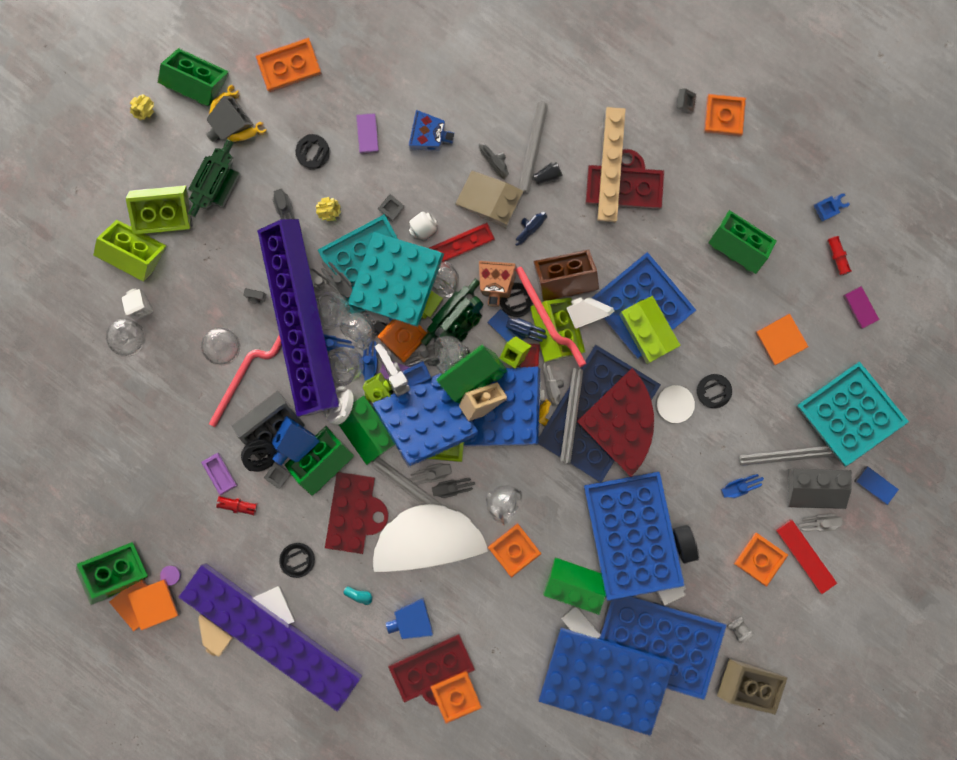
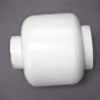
M420 212L410 220L411 228L409 232L415 239L418 237L421 240H426L437 231L436 225L438 223L430 212Z

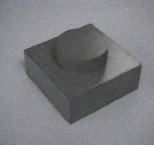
M686 88L679 89L677 108L687 113L694 112L696 94Z
M389 194L378 207V210L394 221L405 206Z
M245 288L243 296L248 298V302L259 304V301L265 302L267 295L262 291Z
M275 462L264 476V479L278 489H281L291 473Z

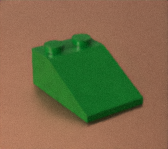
M133 542L76 565L77 575L90 605L108 599L148 577Z

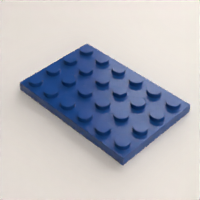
M660 471L585 485L584 491L607 601L684 587Z
M631 596L610 600L599 639L673 661L674 666L666 689L705 700L727 625Z
M560 628L538 702L651 736L674 662Z

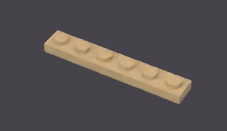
M606 107L597 221L617 222L626 108Z

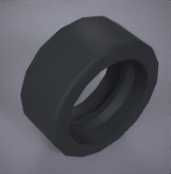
M684 525L674 528L675 544L682 562L686 564L699 560L697 544L690 526Z

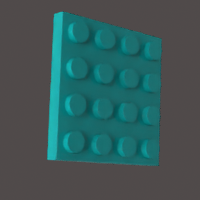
M385 214L318 249L322 260L333 273L337 275L328 264L329 262L351 282L352 290L373 233L376 232L398 239ZM342 295L344 301L347 304L349 298L347 299L345 296ZM347 304L353 317L367 311Z
M374 232L347 304L418 327L444 254Z
M860 361L797 405V408L845 468L909 422Z

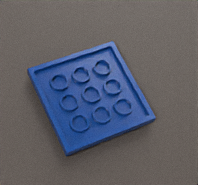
M648 252L592 297V299L614 309L615 312L603 319L636 359L642 355L619 315L621 311L653 296L672 330L696 311Z
M539 367L506 368L507 372L503 374V377L491 383L498 382L507 399L485 416L471 420L478 430V435L465 441L463 446L538 445Z
M442 373L432 376V379L410 386V390L403 395L396 396L394 393L390 395L391 397H385L373 403L374 410L408 467L478 435V430L473 422L468 421L460 409V403H456L436 381Z

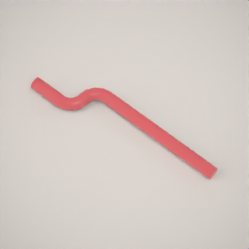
M518 267L515 271L550 336L554 341L561 345H566L571 350L579 367L586 365L576 344L571 339L558 334L522 267Z
M280 335L270 351L253 350L246 355L209 425L216 427L252 360L256 357L271 359L276 356L282 346Z

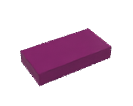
M862 286L843 295L861 329L879 320Z

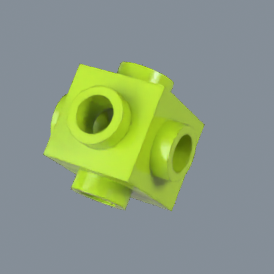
M381 372L365 381L362 387L365 391L366 399L372 403L385 397H391L390 395L393 393L390 381L386 380Z

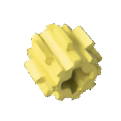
M143 94L142 96L139 95L138 98L134 97L130 102L132 105L130 113L139 120L145 119L146 116L150 118L154 112L152 110L154 102L150 97Z
M321 198V202H318V205H316V214L322 220L333 221L341 213V206L334 198Z

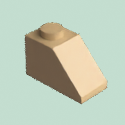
M497 382L467 392L459 407L467 420L471 421L488 414L504 402L507 396Z
M201 614L199 616L202 644L206 647V652L212 656L217 655L219 657L234 637Z

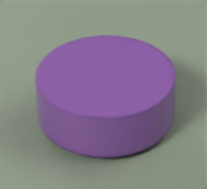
M172 565L163 568L160 573V579H166L167 585H174L181 578L180 570Z

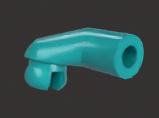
M349 586L345 588L344 595L364 605L372 603V595L368 591H356Z

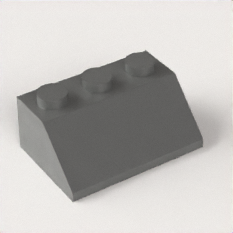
M277 390L234 423L232 428L238 438L246 445L255 439H266L272 443L286 416L303 427L305 424L300 417H297L296 412ZM257 452V454H254V455H255L259 460H261V459H262L263 457H265L268 453H267V452H263V453Z
M788 469V507L847 508L852 490V470Z

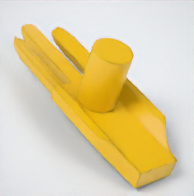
M547 399L539 406V424L541 423L543 426H546L549 421L545 418L551 402Z

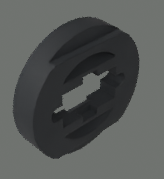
M308 134L297 143L295 155L303 167L318 169L328 161L330 150L324 138L316 134ZM318 142L320 147L313 160L306 161L307 158L305 156L312 143ZM305 143H307L303 153L301 154L302 147ZM322 149H323V155H322V157L317 161V159H318V157H319V155H320V153H321V151H322Z
M514 283L512 290L519 289L521 291L510 294L508 298L524 294V296H528L525 299L526 302L510 307V305H506L508 298L500 297V306L507 315L521 317L531 310L530 307L533 306V302L523 284ZM527 305L521 311H513V309Z
M711 374L699 382L697 396L704 406L713 409L720 408L726 405L732 397V386L726 377L719 374ZM711 380H718L717 382L705 387L707 382ZM718 384L725 386L724 392L709 399V397L704 396L705 390ZM725 395V397L720 402H711Z
M255 439L244 446L241 452V460L247 470L260 472L268 469L275 463L272 458L275 456L276 450L270 441ZM257 452L268 453L267 457L261 460L251 461L249 459L251 455L257 454Z
M292 543L286 546L279 558L282 571L292 578H300L307 575L315 563L313 551L302 543ZM293 549H301L300 551L295 552V553H293V554L287 556V554H288L291 550H293ZM302 552L304 555H308L306 562L293 568L286 565L289 562V558ZM308 564L307 567L302 571H293Z

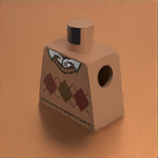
M479 261L480 291L482 295L489 296V306L499 307L500 297H510L517 274L515 263Z

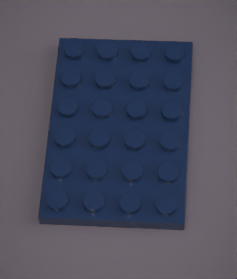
M595 344L585 360L586 365L581 367L583 369L572 456L569 464L602 483L614 460L577 421L633 367ZM633 368L645 384L652 400L661 384ZM570 387L541 432L538 445L560 458Z

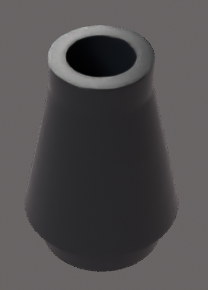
M551 162L533 176L539 185L559 180V177L563 175L558 163L552 164Z

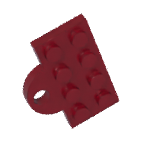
M622 149V156H631L632 162L629 164L621 162L618 206L661 209L664 170L645 169V162L639 153L631 149ZM588 165L586 204L599 205L601 166Z
M337 472L325 543L326 549L363 554L366 535H374L384 529L388 522L389 513L384 502L376 497H372L375 477ZM375 512L383 513L384 520L381 523L374 521L373 515Z
M460 634L388 666L404 703L422 695L428 703L434 706H438L431 690L432 685L467 671V673L475 670Z

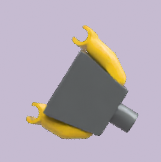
M233 85L228 86L227 93L223 92L211 103L207 122L212 128L206 135L213 142L218 138L225 141L228 139L232 142L244 141L254 137L256 133L264 135L267 132V129L263 131L258 130L259 126L264 125L263 122H258L255 128L252 127L254 124L235 100L239 97V90L231 93L235 89Z

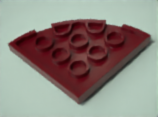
M633 368L577 421L630 477L639 469L646 458L654 433V411L650 395L645 384Z

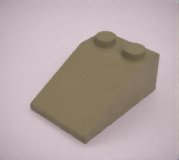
M471 171L455 205L507 229L523 196V190L501 180Z
M729 659L717 696L730 704L776 715L788 678Z

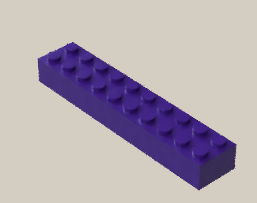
M280 219L257 230L296 415L299 417L337 408L339 404L299 219Z
M206 563L199 567L179 596L181 600L337 712L362 677L360 673L296 627L285 622Z

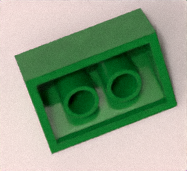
M177 48L160 64L157 83L179 92L183 96L192 98L200 104L209 106L218 96L229 71Z
M729 210L713 233L708 244L715 250L727 255L731 260L744 266L746 270L757 274L769 258L777 240Z
M482 344L439 376L436 381L459 404L467 392L488 386L493 381L500 380L507 370L496 353Z
M364 395L353 402L349 416L343 423L339 424V427L365 464L368 465L394 447L395 443Z
M327 426L315 435L319 440L318 444L299 462L290 459L284 465L297 483L311 496L318 492L354 457L352 452Z
M554 558L543 595L599 615L606 596L602 574L562 559Z

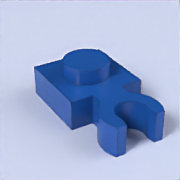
M844 193L836 196L835 199L833 196H830L814 204L822 222L841 213L839 209H844L850 205L849 202L846 204L841 203V198L846 196Z

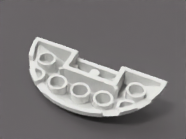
M419 505L398 514V517L391 523H388L382 530L374 549L373 567L374 572L420 569L467 559L486 553L488 550L480 530L463 513L448 509L443 505Z

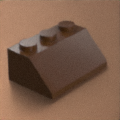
M589 249L534 261L543 301L599 290L598 273Z

